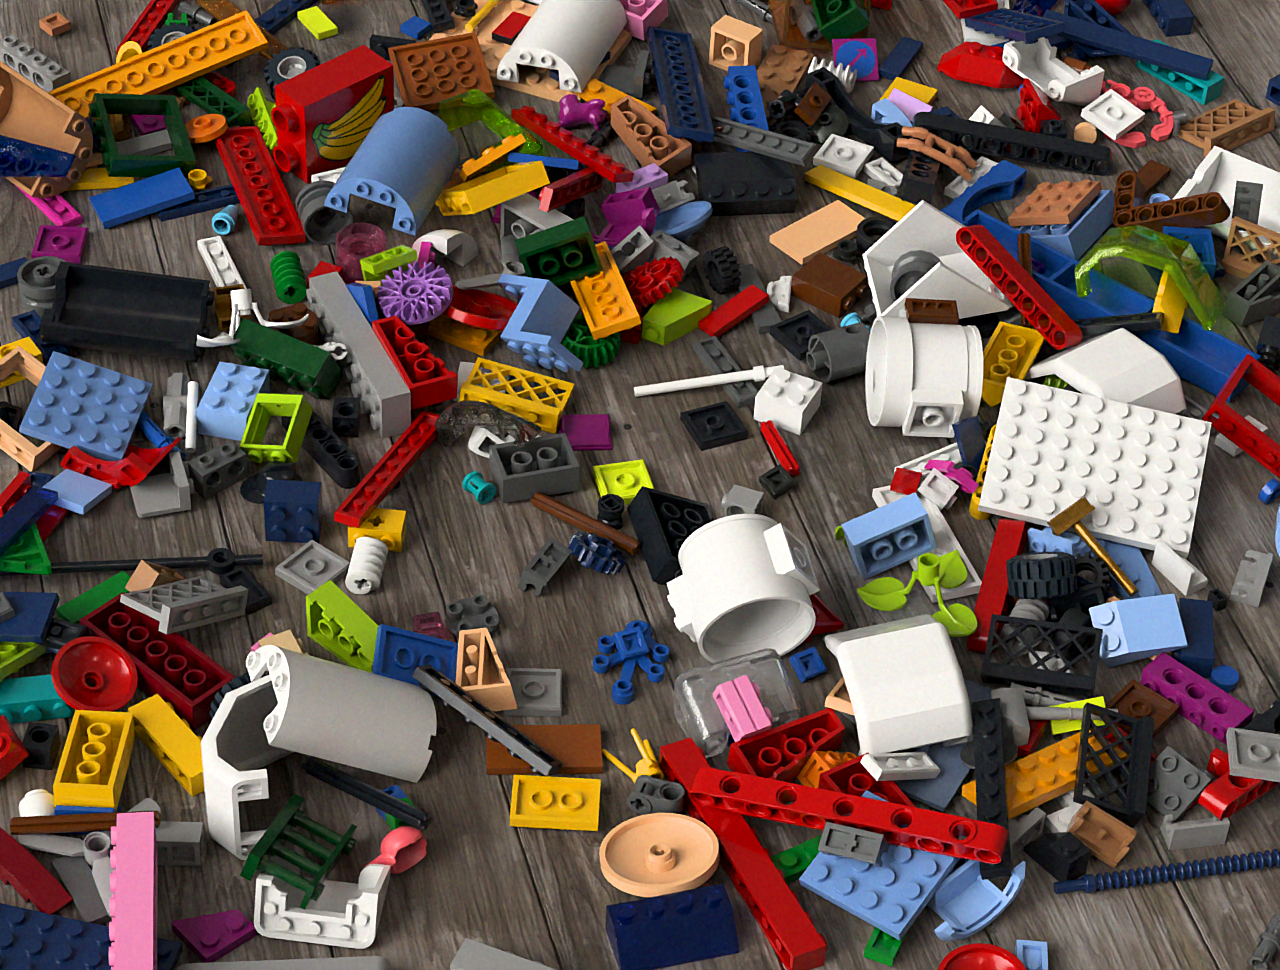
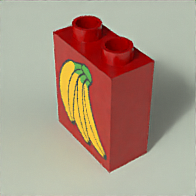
M362 45L275 85L276 107L272 109L271 117L277 128L278 146L274 147L273 156L278 167L283 172H292L306 184L312 182L311 175L339 169L348 165L379 117L394 109L393 65L365 45Z

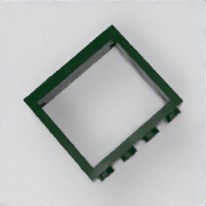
M94 93L92 103L88 104L90 109L88 116L92 117L93 133L97 134V147L102 152V164L106 165L109 177H152L180 168L184 177L188 178V173L194 170L196 159L175 95ZM107 114L163 115L175 156L119 155Z

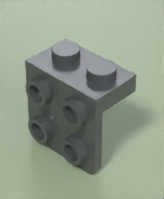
M640 51L636 68L606 65L600 81L634 98H642L645 86H649L650 74L653 68V60H649L650 51Z
M1167 746L1150 765L1147 803L1164 817L1165 815L1172 814V822H1177L1201 795L1203 790L1213 782L1215 777L1203 767L1200 770L1192 764L1193 760L1180 750L1177 753Z

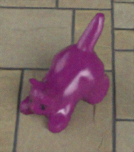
M568 94L559 101L558 123L563 129L565 127L574 128L582 124H592L595 130H598L608 115V112L602 109L605 106V101L600 99H592L586 103H581L576 95Z

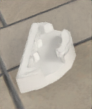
M782 276L780 280L771 281L767 286L766 291L775 309L779 311L789 312L792 276Z

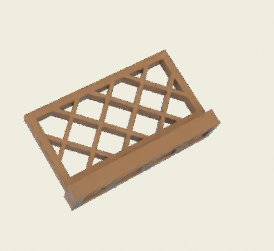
M1234 99L1187 120V123L1180 124L1177 137L1204 149V157L1209 154L1214 146L1229 151L1273 131L1275 110L1270 107L1259 110Z
M1235 216L1232 219L1224 258L1220 261L1225 272L1246 279L1262 264V262L1257 261L1254 255L1261 253L1265 261L1268 260L1274 265L1280 263V258L1272 260L1267 250L1274 248L1280 257V234ZM1237 227L1246 229L1249 235L1242 238ZM1261 235L1267 237L1271 244L1263 246L1258 237ZM1252 239L1258 249L1250 251L1245 242ZM1239 244L1244 255L1233 251V246Z

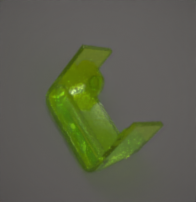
M471 89L439 102V118L448 126V131L481 120L502 141L512 134L514 137L522 134L526 143L520 153L543 156V144L482 91ZM502 141L488 145L487 149L492 146L496 149L502 145ZM508 158L499 165L492 162L491 167L487 171L491 172L511 163L508 162Z

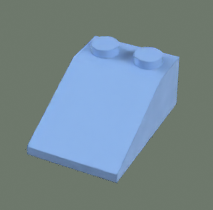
M1175 594L1118 600L1089 608L1093 627L1103 629L1100 656L1107 668L1188 647Z

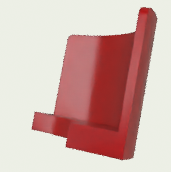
M178 436L171 444L155 449L128 445L124 458L119 461H105L92 457L73 445L66 453L60 465L65 469L112 484V489H119L125 485L132 487L140 483L180 442L181 438Z

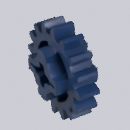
M578 531L577 534L574 533L568 544V549L572 551L571 554L579 557L578 560L582 566L596 570L599 573L605 572L609 575L611 572L616 575L617 572L620 573L625 564L626 558L622 556L621 551L615 549L614 543L608 538H602L595 533L589 534L585 532L583 534Z

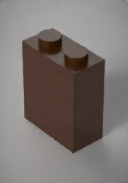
M818 253L792 276L791 295L840 318L846 311H850L855 303L866 296L868 292V275L824 254Z

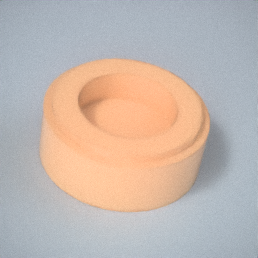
M1082 122L1075 127L1074 140L1092 144L1095 142L1097 130L1093 124Z

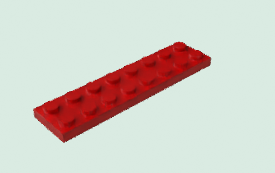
M258 126L228 127L221 136L213 139L258 245L271 246L276 244L305 243L306 234Z

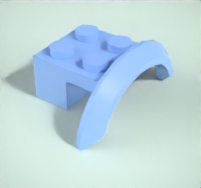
M960 858L927 903L945 921L934 930L936 936L942 941L960 940L979 932L989 925L1010 905L1019 892L1025 878L1026 862L1022 861L1012 869V876L1002 892L988 879L982 880L979 861Z

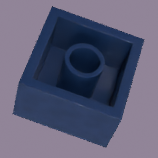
M267 479L263 501L266 541L308 543L310 540H314L319 543L323 523L321 482Z

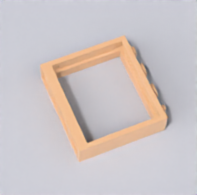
M17 346L0 360V382L13 372L18 371L38 386L46 366L32 354ZM0 419V449L30 472H33L62 448V446L47 441L40 447H36Z

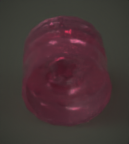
M352 223L343 227L337 233L335 239L336 266L343 267V281L345 284L364 281L360 260L387 250L386 235L379 227L369 223Z

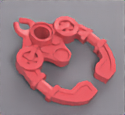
M1111 79L1107 80V84L1111 85V88L1105 87L1106 82L1103 81L1101 88L1103 93L1112 89L1141 110L1151 108L1154 113L1159 112V120L1162 123L1155 125L1150 135L1157 142L1169 138L1174 124L1173 112L1167 109V104L1157 97L1153 90L1147 87H1137L1134 90H1130L1127 85L1116 83ZM1133 131L1125 133L1114 142L1126 147L1138 148L1145 146L1146 138L1142 132ZM1105 133L1103 134L1106 139L1109 138L1110 140L1114 141Z

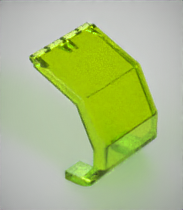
M1141 225L1110 228L1075 266L1078 297L1088 296L1092 291L1089 275L1091 268L1104 274L1102 258L1124 256L1169 272L1202 323L1204 330L1209 331L1212 329L1224 308L1223 298L1191 243Z

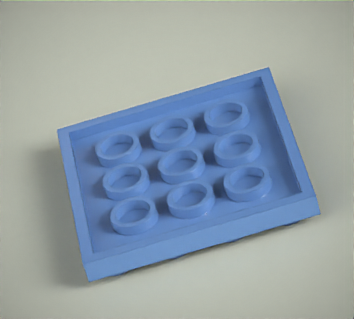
M53 351L22 420L19 433L68 449L74 445L84 453L101 460H122L151 392L152 383Z
M866 790L864 794L861 796L865 798L886 801L881 797L869 792L868 790ZM901 825L900 828H905L909 825ZM889 844L888 852H882L881 861H883V866L877 867L874 864L819 852L799 878L801 886L892 937L901 940L960 858Z

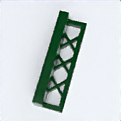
M202 76L187 81L186 86H181L182 84L172 88L207 113L223 115L228 127L234 124L240 127L253 126L248 107Z

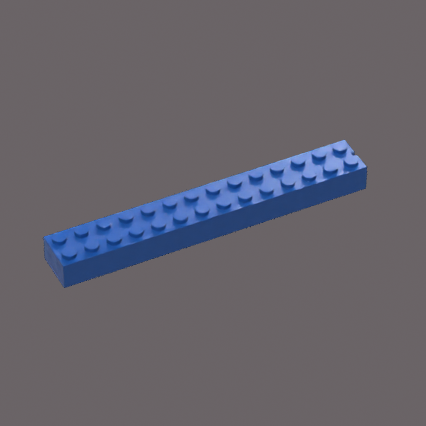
M979 209L967 216L965 221L959 222L966 227L978 224L983 225L1018 262L1017 236L1023 232ZM1031 237V257L1046 265L1045 272L1042 275L1032 270V278L1072 320L1151 313L1153 311L1154 300ZM1185 316L1182 318L1179 333L1177 334L1158 329L1131 332L1163 354L1179 377L1216 396L1235 367L1247 354L1251 355L1258 362L1261 360L1260 355ZM1241 377L1226 401L1230 403L1250 383Z

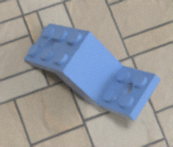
M502 274L498 283L505 288V293L520 300L500 336L507 343V348L515 353H520L523 356V361L533 367L541 365L547 369L554 367L564 372H568V370L579 372L584 363L560 343L580 306L549 280Z

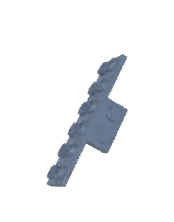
M964 679L972 717V702L989 700L990 693L993 690ZM943 742L917 747L915 752H925L940 768L939 775L935 779L896 780L895 784L906 796L938 810L946 811L972 770L962 763L960 757L962 748L969 742L944 747Z

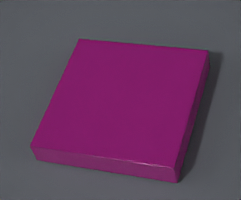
M40 225L31 254L32 259L52 256L61 258L66 262L81 264L89 236V229L87 227Z

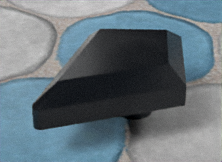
M6 401L0 402V419L18 431L23 409Z

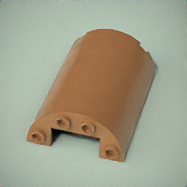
M0 61V174L32 197L48 198L56 196L70 188L75 182H78L93 154L91 127L87 120L78 112Z

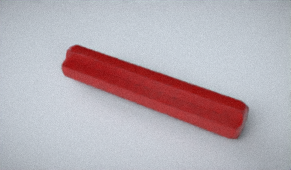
M771 420L763 421L760 430L782 467L791 477L798 476L801 466L777 427Z

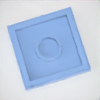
M65 469L37 491V498L84 515L112 493V484Z

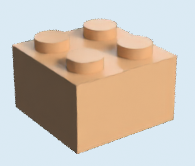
M724 15L711 26L709 64L728 71V66L755 65L757 70L761 63L763 29Z

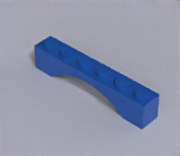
M1003 159L940 211L961 222L979 207L1001 200H1010L1024 189L1027 170Z

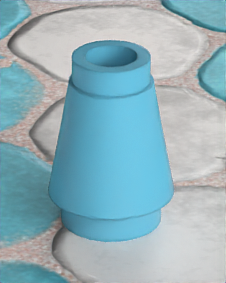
M228 205L215 214L212 218L214 231L221 235L231 233L234 230L239 209L234 205Z

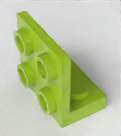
M400 245L361 259L360 264L364 281H381V286L383 287L382 280L386 279V275L393 278V270L399 271V266L402 267L403 272L409 270L408 264L418 259L416 250Z

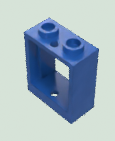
M1163 226L1159 244L1163 270L1165 266L1172 267L1181 282L1212 284L1216 269V259L1211 229ZM1170 251L1202 253L1203 262L1172 260Z

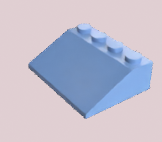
M1101 190L1070 224L1020 226L1018 230L1023 233H1029L1031 237L1078 261L1107 227L1112 225L1115 200L1112 190Z

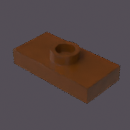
M815 82L804 95L794 112L811 126L816 122L832 97Z
M906 298L905 300L906 318L909 323L958 324L959 315L955 300Z

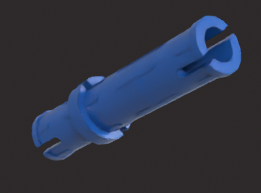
M142 411L137 428L155 445V448L171 444L174 439L169 435L167 436L148 414ZM177 446L169 452L179 451L182 461H186V454Z

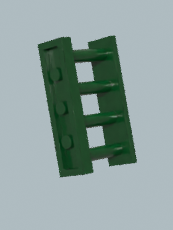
M294 793L249 853L240 876L251 881L258 871L261 873L264 871L305 892L300 908L305 910L311 900L318 901L325 888L323 883L343 854L349 856L357 841L352 838L357 826L352 824L344 836L304 816V812L300 809L305 799ZM299 826L336 847L332 851L294 831L293 827ZM289 841L326 862L321 866L283 846L282 842ZM278 856L315 877L311 882L270 859L271 857Z

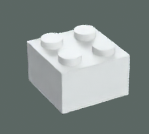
M776 367L755 396L753 419L760 422L771 420L777 428L801 435L820 406L822 382Z

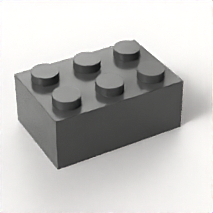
M566 433L489 446V470L502 503L531 499L536 492H541L548 496L579 490L580 466Z

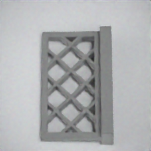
M198 576L121 594L120 602L160 621L158 631L167 635L245 615L249 589L243 586L226 589Z

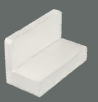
M1164 541L1156 542L1152 565L1185 596L1207 587L1208 579L1186 558L1178 556Z

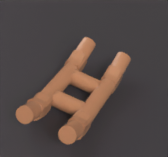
M902 127V135L912 136L913 138H898L897 147L915 150L950 166L951 169L955 170L966 181L973 177V174L966 167L968 166L972 170L978 163L965 148L958 147L928 132L929 130L925 128ZM933 144L946 150L945 154L932 148Z

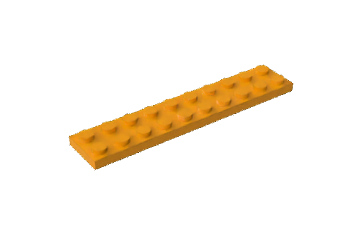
M246 10L51 90L48 93L86 119V117H89L90 110L88 104L92 103L94 93L156 95L268 48V41Z

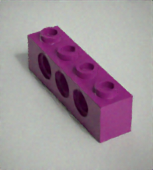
M1164 652L1143 668L1140 684L1180 706L1178 714L1226 745L1228 727H1245L1252 721L1253 709Z

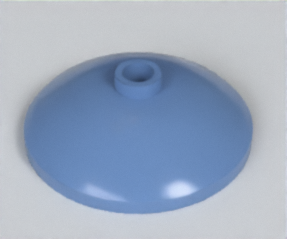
M707 201L689 202L658 214L656 226L651 235L662 230L679 241L688 240L692 237L691 234L697 232L710 218L713 211L711 203Z

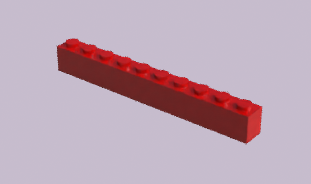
M691 737L661 746L659 753L660 769L667 781L676 782L683 786L684 808L690 817L706 824L716 835L719 844L720 865L786 969L811 970L824 965L825 952L828 949L825 937L822 934H818L813 926L810 914L804 912L799 904L797 894L794 890L789 889L785 883L782 871L776 869L768 849L761 846L755 829L749 827L744 815L702 806L689 798V792L697 770L700 767L714 768L713 766L710 767L706 761L703 749L697 747Z

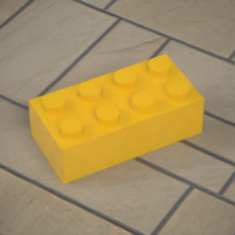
M75 710L53 784L55 807L57 805L114 808L117 811L135 743L133 713Z

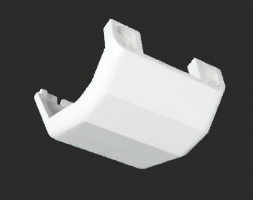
M1124 328L1082 341L1076 346L1067 348L1033 364L1024 379L1025 381L1055 374L1082 394L1183 416L1187 411L1181 379L1165 356Z
M925 614L830 634L825 637L826 647L837 657L852 703L860 744L859 756L866 753H893L943 742L944 747L972 742V717L963 674L946 627L934 617Z
M270 674L226 693L201 740L209 836L241 860H247L249 853L266 830L240 833L238 802L269 798L267 770L259 768L294 752L271 746L268 743L263 723L278 704Z

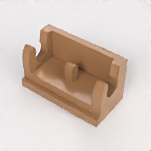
M1086 801L1075 813L1066 831L1072 833L1091 850V855L1113 868L1130 849L1128 845L1137 833L1136 830L1089 801Z

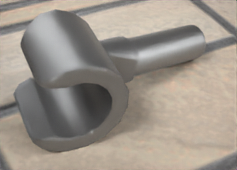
M1185 110L1173 112L1174 129L1172 135L1175 137L1178 136L1180 124L1187 123Z
M869 304L864 309L865 314L861 316L862 323L866 321L873 323L877 317L875 304Z

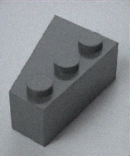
M1268 260L1263 262L1229 293L1221 314L1242 327L1264 319L1265 315L1272 316L1280 313V268Z

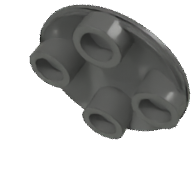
M479 594L473 598L450 602L445 613V623L450 632L459 637V631L478 628H487L491 636L499 627L500 616L497 609L488 602V598Z

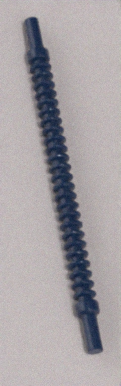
M1273 849L1272 853H1270L1269 850H1266L1264 854L1258 851L1256 855L1250 852L1248 856L1242 853L1240 857L1234 854L1232 859L1230 856H1225L1224 860L1222 857H1217L1216 861L1214 858H1210L1208 862L1202 859L1200 863L1194 860L1192 864L1186 861L1184 865L1178 862L1176 866L1170 863L1168 867L1162 864L1160 868L1154 865L1152 869L1146 866L1144 870L1138 867L1136 872L1133 869H1129L1128 873L1125 870H1121L1120 874L1117 871H1113L1112 875L1109 872H1105L1104 876L1101 873H1097L1096 877L1093 874H1086L1082 876V879L1054 882V891L1056 894L1083 890L1085 893H1093L1097 888L1099 891H1103L1104 887L1107 890H1111L1112 886L1119 889L1120 885L1127 888L1128 884L1132 887H1135L1136 883L1143 886L1145 882L1151 885L1153 881L1158 884L1161 879L1163 882H1168L1169 878L1171 881H1175L1177 877L1179 880H1183L1185 876L1191 879L1193 875L1199 878L1201 874L1207 877L1209 873L1215 876L1217 872L1220 875H1223L1225 871L1231 874L1233 870L1239 873L1241 869L1246 872L1249 867L1253 871L1257 867L1259 869H1263L1264 866L1271 868L1272 865L1279 867L1280 851L1278 852L1277 849Z

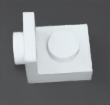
M933 468L917 490L938 505L937 507L941 511L943 508L948 510L955 502L957 497L953 494L959 486Z

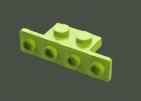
M257 87L254 93L248 97L247 106L254 125L258 126L272 156L274 147L278 146L277 128L271 117V111L276 107V103L266 101L262 88Z

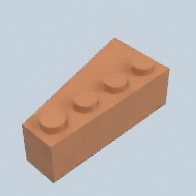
M627 95L611 105V126L642 167L655 163L670 178L691 164L692 144L684 137L678 139L668 135L665 123L631 96Z

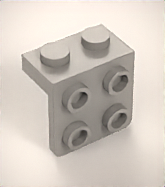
M179 451L169 453L170 473L147 476L140 483L130 487L138 517L144 518L191 510L190 495L194 494L192 478L187 479L189 477L187 461H182Z

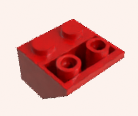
M1025 78L1023 88L1020 89L1021 101L1020 107L1017 108V117L1022 121L1026 131L1039 133L1041 120H1061L1046 93L1029 78Z

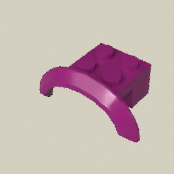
M646 187L608 195L601 206L608 224L600 236L591 232L593 241L595 243L606 241L608 246L615 247L639 225L650 236L656 226V217L660 213L651 188Z

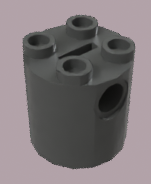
M862 322L812 335L808 344L809 352L806 354L809 368L824 383L865 372L870 336L869 330Z

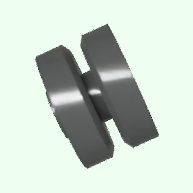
M922 250L909 251L901 255L895 262L892 270L890 293L893 301L895 302L941 260L934 254Z
M42 256L28 260L19 267L17 278L20 289V302L26 312L35 310L42 317L45 309H52L56 297L55 276L60 261L66 262L65 260L58 257Z

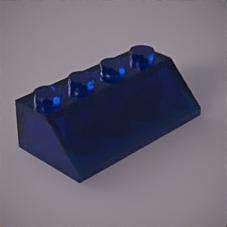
M724 883L608 905L606 907L605 930L619 970H655L739 953L733 907Z

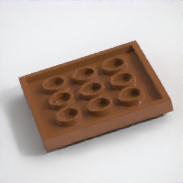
M476 32L388 48L404 107H415L430 111L495 98L493 84Z

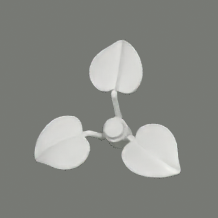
M251 289L230 291L232 316L229 334L223 331L213 339L197 335L196 345L199 347H216L240 342V339L233 340L234 331L236 332L240 325L241 316L251 315L252 309L260 325L270 329H289L300 326L307 322L309 313L296 321L280 323L265 321L258 310L257 302L252 303Z

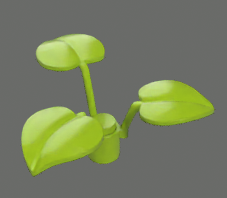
M958 550L940 557L933 553L920 555L918 557L917 571L912 572V578L906 588H904V584L900 580L893 577L878 578L863 587L857 588L859 597L867 605L881 611H894L906 605L907 599L905 595L910 593L916 579H918L924 586H935L941 611L934 613L932 617L946 627L949 637L967 636L975 633L977 630L976 616L967 606L955 603L946 608L943 603L940 586L952 589L963 585L967 580L968 572Z

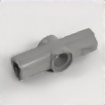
M174 373L168 378L167 393L163 396V415L165 418L163 429L164 433L167 436H171L174 440L178 436L180 438L186 436L187 395L190 378L186 377L183 373Z

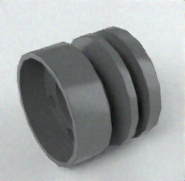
M325 180L313 182L305 186L298 193L295 200L296 210L304 233L315 244H335L343 240L353 227V216L350 208L345 213L324 206L325 199L334 186V182Z

